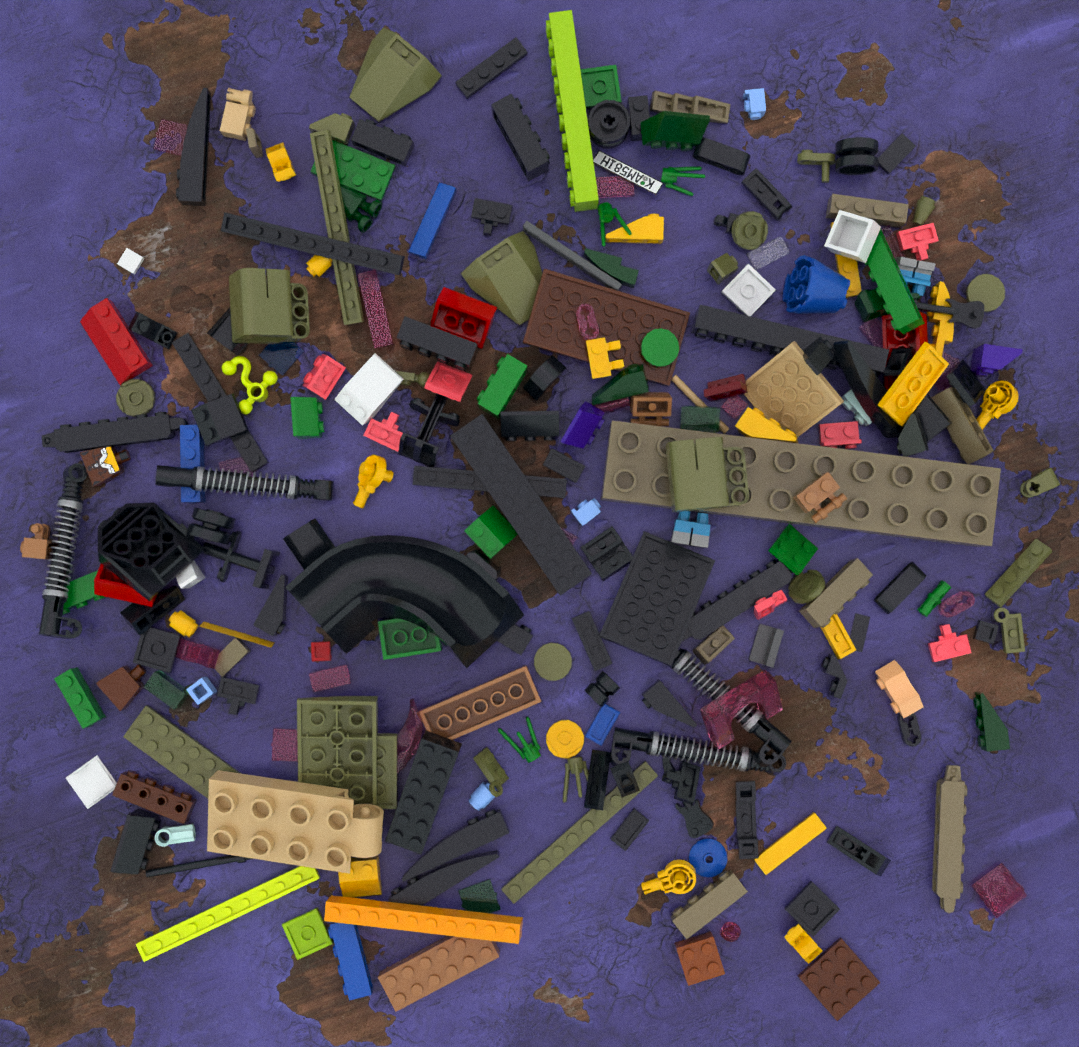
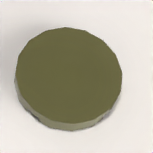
M754 211L743 212L734 220L732 238L740 248L745 250L757 249L766 240L768 225L760 213Z
M979 275L966 288L967 302L980 301L984 304V313L994 311L1005 299L1004 285L994 275Z
M129 379L122 383L116 394V401L120 410L132 417L148 414L156 401L152 386L140 379Z
M807 570V573L803 574L801 572L792 579L788 586V594L795 603H809L822 593L825 587V579L817 570Z
M550 642L537 650L534 656V666L536 672L542 678L549 681H557L569 673L572 667V658L565 646Z

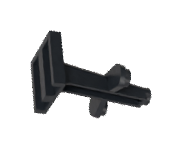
M437 393L431 407L424 405V401L420 398H414L410 401L409 406L413 410L426 415V419L417 438L406 433L402 434L398 454L429 467L435 466L439 447L430 444L429 441L437 422L440 421L452 426H459L460 416L453 412L449 414L442 413L448 397Z
M233 531L231 533L229 550L210 543H204L205 552L203 554L225 561L223 568H220L217 574V579H220V582L225 583L232 563L257 572L253 583L254 587L269 588V585L264 582L267 574L274 573L275 567L270 565L273 555L279 556L280 552L265 549L261 560L235 552L241 539L242 532Z

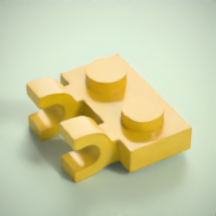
M604 337L586 341L592 379L611 376V370L623 369V359L609 362L607 352L620 350V340L606 343Z

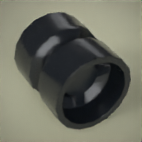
M602 671L596 677V682H591L584 691L599 706L603 707L609 700L608 696H613L620 687Z

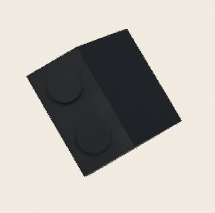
M234 393L207 402L191 410L206 446L219 443L248 430Z

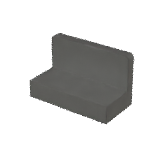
M759 624L749 660L773 668L784 630Z

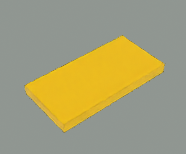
M924 342L878 403V406L898 425L903 427L949 363L929 343Z

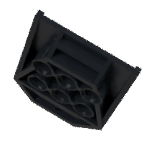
M155 503L125 504L123 507L116 509L110 518L102 521L98 526L99 562L148 601H151L168 583L200 554L205 552L204 547L187 534L181 526Z

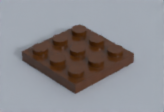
M841 937L797 975L837 1021L880 984V981Z

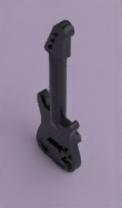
M948 298L945 302L949 303L950 307L919 303L917 300H914L918 310L952 315V318L947 321L948 323L958 322L971 329H977L983 321L985 308L984 304L980 301L960 303Z
M668 756L663 758L664 773L667 770L675 771L671 758L669 759ZM695 799L694 805L682 802L684 805L682 807L679 803L675 804L676 809L683 815L686 821V828L691 838H698L713 828V820L701 809L699 799Z

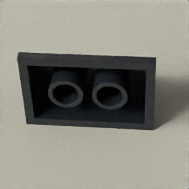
M559 411L501 412V437L505 438L506 442H515L517 438H525V441H536V438H544V441H555V438L559 437Z
M136 809L127 815L110 872L139 874L146 870L149 863L147 855L149 851H152L155 840H152L154 832L156 833L160 827V821H158L160 815Z

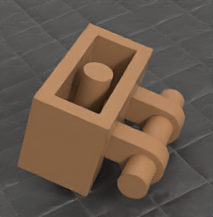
M647 392L630 396V412L632 416H638V419H630V423L669 426V419H662V416H671L672 397L669 392ZM645 416H655V419H645Z
M826 472L796 494L793 499L804 513L814 509L816 514L811 519L814 523H817L821 519L827 518V514L835 508H840L842 503L847 500V497L843 493L838 497L833 494L840 486L830 473ZM828 498L830 503L821 508L819 504Z
M36 523L31 527L35 537L24 538V541L21 543L20 551L22 557L51 559L52 555L49 553L53 549L50 547H57V543L49 540L51 528L47 524Z

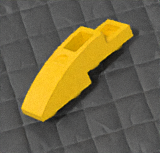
M940 281L931 289L932 305L950 307V304L945 302L946 299L950 298L945 283ZM927 312V316H929L928 322L936 323L931 330L933 341L930 345L942 356L944 344L948 345L953 341L954 323L947 322L952 318V315Z

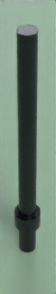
M228 855L146 870V877L233 862L244 863L253 858Z

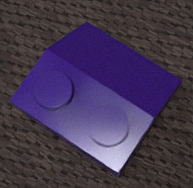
M983 344L973 349L971 371L976 373V376L988 377L989 374L1002 369L1022 354L1023 349Z
M585 401L575 415L561 442L584 449L586 444L591 445L596 436L593 432L596 428L600 429L605 421L602 418L605 412Z

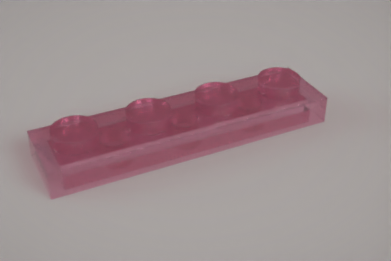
M372 270L357 274L374 348L378 349L394 345L377 271Z

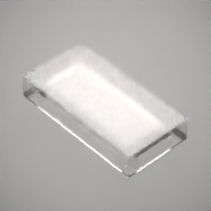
M780 236L747 253V256L753 268L757 271L788 255L790 252Z

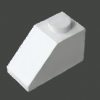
M195 561L176 576L181 589L191 588L206 578Z

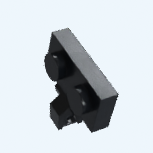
M475 198L471 218L481 220V224H484V235L491 236L493 226L498 227V223L509 225L512 205Z
M221 677L217 696L228 698L227 703L231 704L229 714L238 715L240 706H244L245 702L256 704L260 685Z
M682 761L679 771L671 772L667 770V772L663 773L662 781L672 784L671 787L675 789L674 799L690 805L695 802L701 767Z

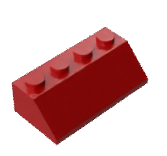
M108 298L91 307L80 320L83 328L120 386L122 383L133 379L153 366L132 331L128 329L129 326L117 307Z
M920 312L924 324L904 335L900 331L894 330L891 324V320H893L891 315L882 316L883 348L889 349L887 362L892 349L912 348L913 358L924 342L928 343L927 314ZM884 376L885 388L889 390L896 379Z

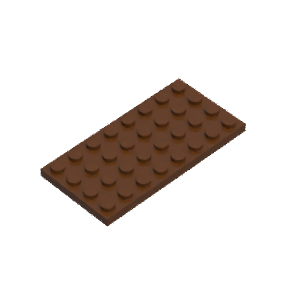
M543 269L523 343L589 363L586 347L587 340L604 337L606 343L620 340V350L607 351L609 362L623 359V369L631 364H643L648 381L670 386L678 356L665 367L651 366L641 355V342L647 333L654 329L662 328L669 330L675 335L680 351L690 312ZM617 369L614 371L621 372L623 369Z

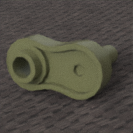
M802 150L797 155V163L801 165H822V183H828L829 167L835 164V154L813 153L812 150Z

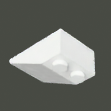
M375 353L344 386L334 400L363 426L371 418L375 417L404 379Z

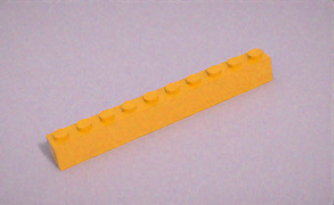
M331 895L326 901L324 921L515 944L520 942L523 917Z

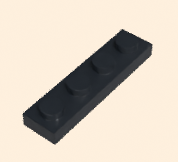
M515 37L455 83L466 99H468L525 57L527 51Z

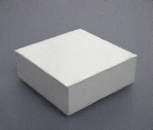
M126 248L117 264L135 275L145 258Z

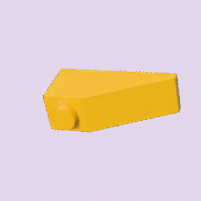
M648 214V216L627 224L632 232L631 235H628L625 229L621 227L605 236V242L662 244L664 217H659V214Z

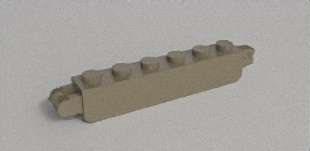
M946 765L944 778H940L936 783L932 891L940 897V907L947 913L955 911L956 899H960V893L963 892L961 874L964 873L962 854L965 852V845L962 843V839L966 832L963 816L966 815L967 810L966 804H964V796H967V785L961 780V771L958 765Z

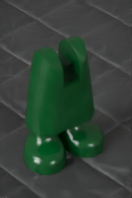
M340 184L346 219L350 222L355 219L358 222V230L362 233L366 232L373 224L372 218L376 219L379 215L383 203L379 200H375L371 204L367 203V196ZM358 208H359L360 210L362 209L363 211H365V212H366L368 215H370L372 218H370L369 216H366V215L361 214V213L358 211Z

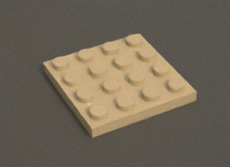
M793 341L746 380L748 393H744V395L755 408L764 413L767 420L770 418L780 423L781 429L784 431L789 429L796 434V437H799L841 405L844 400L821 373L816 375L804 361L803 350Z

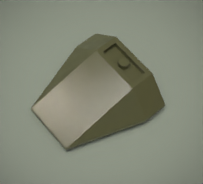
M383 27L370 43L349 98L376 121L380 122L428 93L442 75L424 55L401 36Z
M522 231L507 237L476 258L461 273L475 293L491 305L497 307L499 311L519 326L530 318L542 276L535 247L526 233Z

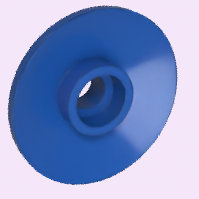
M710 838L701 839L692 846L689 853V863L692 864L698 875L714 877L720 874L726 867L727 852L724 846L717 840ZM707 856L712 857L711 862L705 861Z

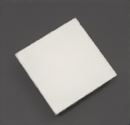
M98 755L66 777L87 809L114 791L117 784Z

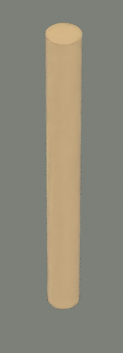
M677 375L671 379L724 434L729 430L723 421Z

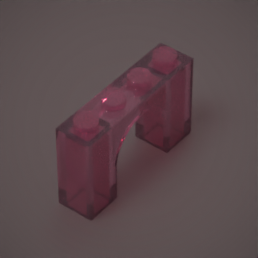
M766 670L761 671L700 709L707 735L718 749L735 740L731 722L735 714L742 707L755 702L756 708L763 712L766 719L783 710L777 683Z

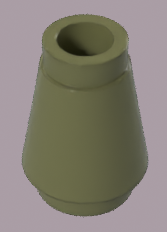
M921 196L920 200H917L912 222L920 226L924 225L934 210L936 201Z

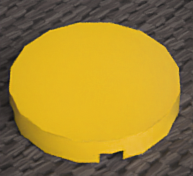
M560 720L548 729L546 744L554 756L571 758L581 751L584 744V734L575 722Z

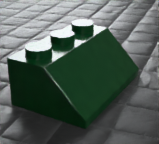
M662 111L640 122L643 145L651 146L652 149L666 147V150L679 148L681 151H690L692 147L700 144L710 121V116Z

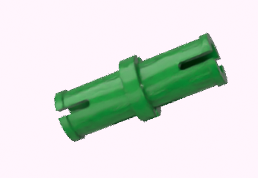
M941 580L937 587L927 594V598L917 610L923 616L928 617L936 605H940L941 599L951 589V586Z

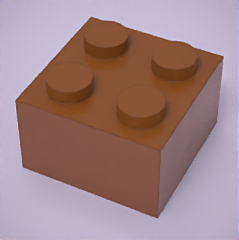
M711 931L674 943L688 986L725 974Z

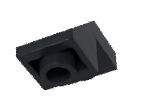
M137 311L128 329L167 349L170 348L178 333Z
M828 654V657L825 656L821 665L823 668L822 672L836 677V680H832L829 691H831V696L841 699L847 679L837 657Z

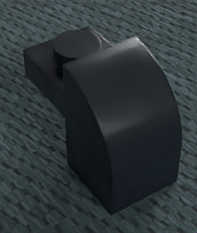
M552 355L533 373L523 389L537 401L566 370V367Z

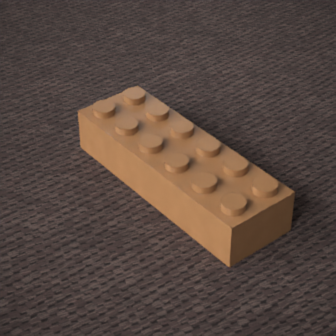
M524 665L423 708L419 711V714L427 731L453 740L540 703L541 698L527 665Z
M445 936L381 970L378 979L395 1012L499 958L500 950L495 941Z

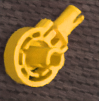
M997 381L986 389L984 401L980 405L982 412L976 419L982 430L992 418L998 419L1002 414L1010 412L1016 406L1019 395L1017 389L1011 383Z
M373 454L361 463L358 475L359 483L357 484L359 491L353 501L355 506L364 508L370 493H375V489L382 481L389 483L393 479V472L386 470L385 458Z
M674 860L668 863L664 870L658 871V878L642 882L641 886L645 895L660 889L665 894L670 892L685 894L691 891L696 884V871L689 862Z

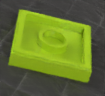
M318 907L282 923V927L297 960L333 944V940L329 937L328 929Z

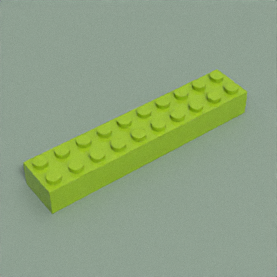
M572 10L549 13V20H546L545 29L549 44V58L553 57L551 58L552 76H556L553 77L554 94H558L556 96L557 113H561L559 115V130L564 132L561 134L562 150H566L564 153L565 169H569L566 176L567 186L572 189L569 195L570 207L574 206L575 212L597 209L599 198Z

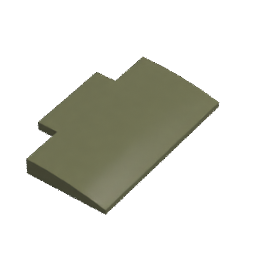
M378 696L297 698L298 782L348 789V796L354 800V805L372 804L382 809H397V733H378Z

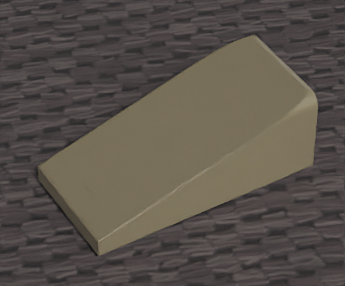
M722 625L692 651L706 665L735 638Z
M236 637L210 664L223 677L251 650L240 638Z

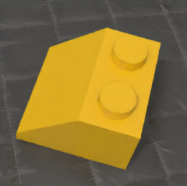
M379 855L369 858H351L350 874L338 872L343 897L382 895Z

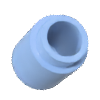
M482 782L470 795L471 798L468 801L478 811L482 808L484 809L495 798L489 790L490 782Z

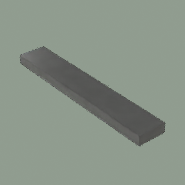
M526 220L523 225L525 233L607 288L617 291L621 289L622 284Z

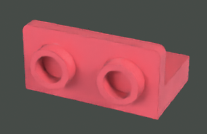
M322 354L315 359L312 371L305 375L303 386L326 400L346 367L328 355Z
M858 421L818 425L820 446L832 448L845 446V449H853L862 443V439H859Z

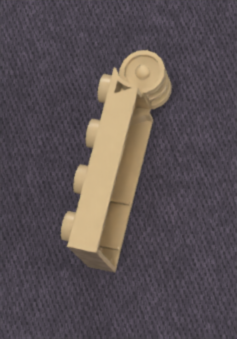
M218 770L209 778L207 851L350 874L351 857L369 858L381 853L384 811L379 806L372 804L354 805V800L348 796V789Z

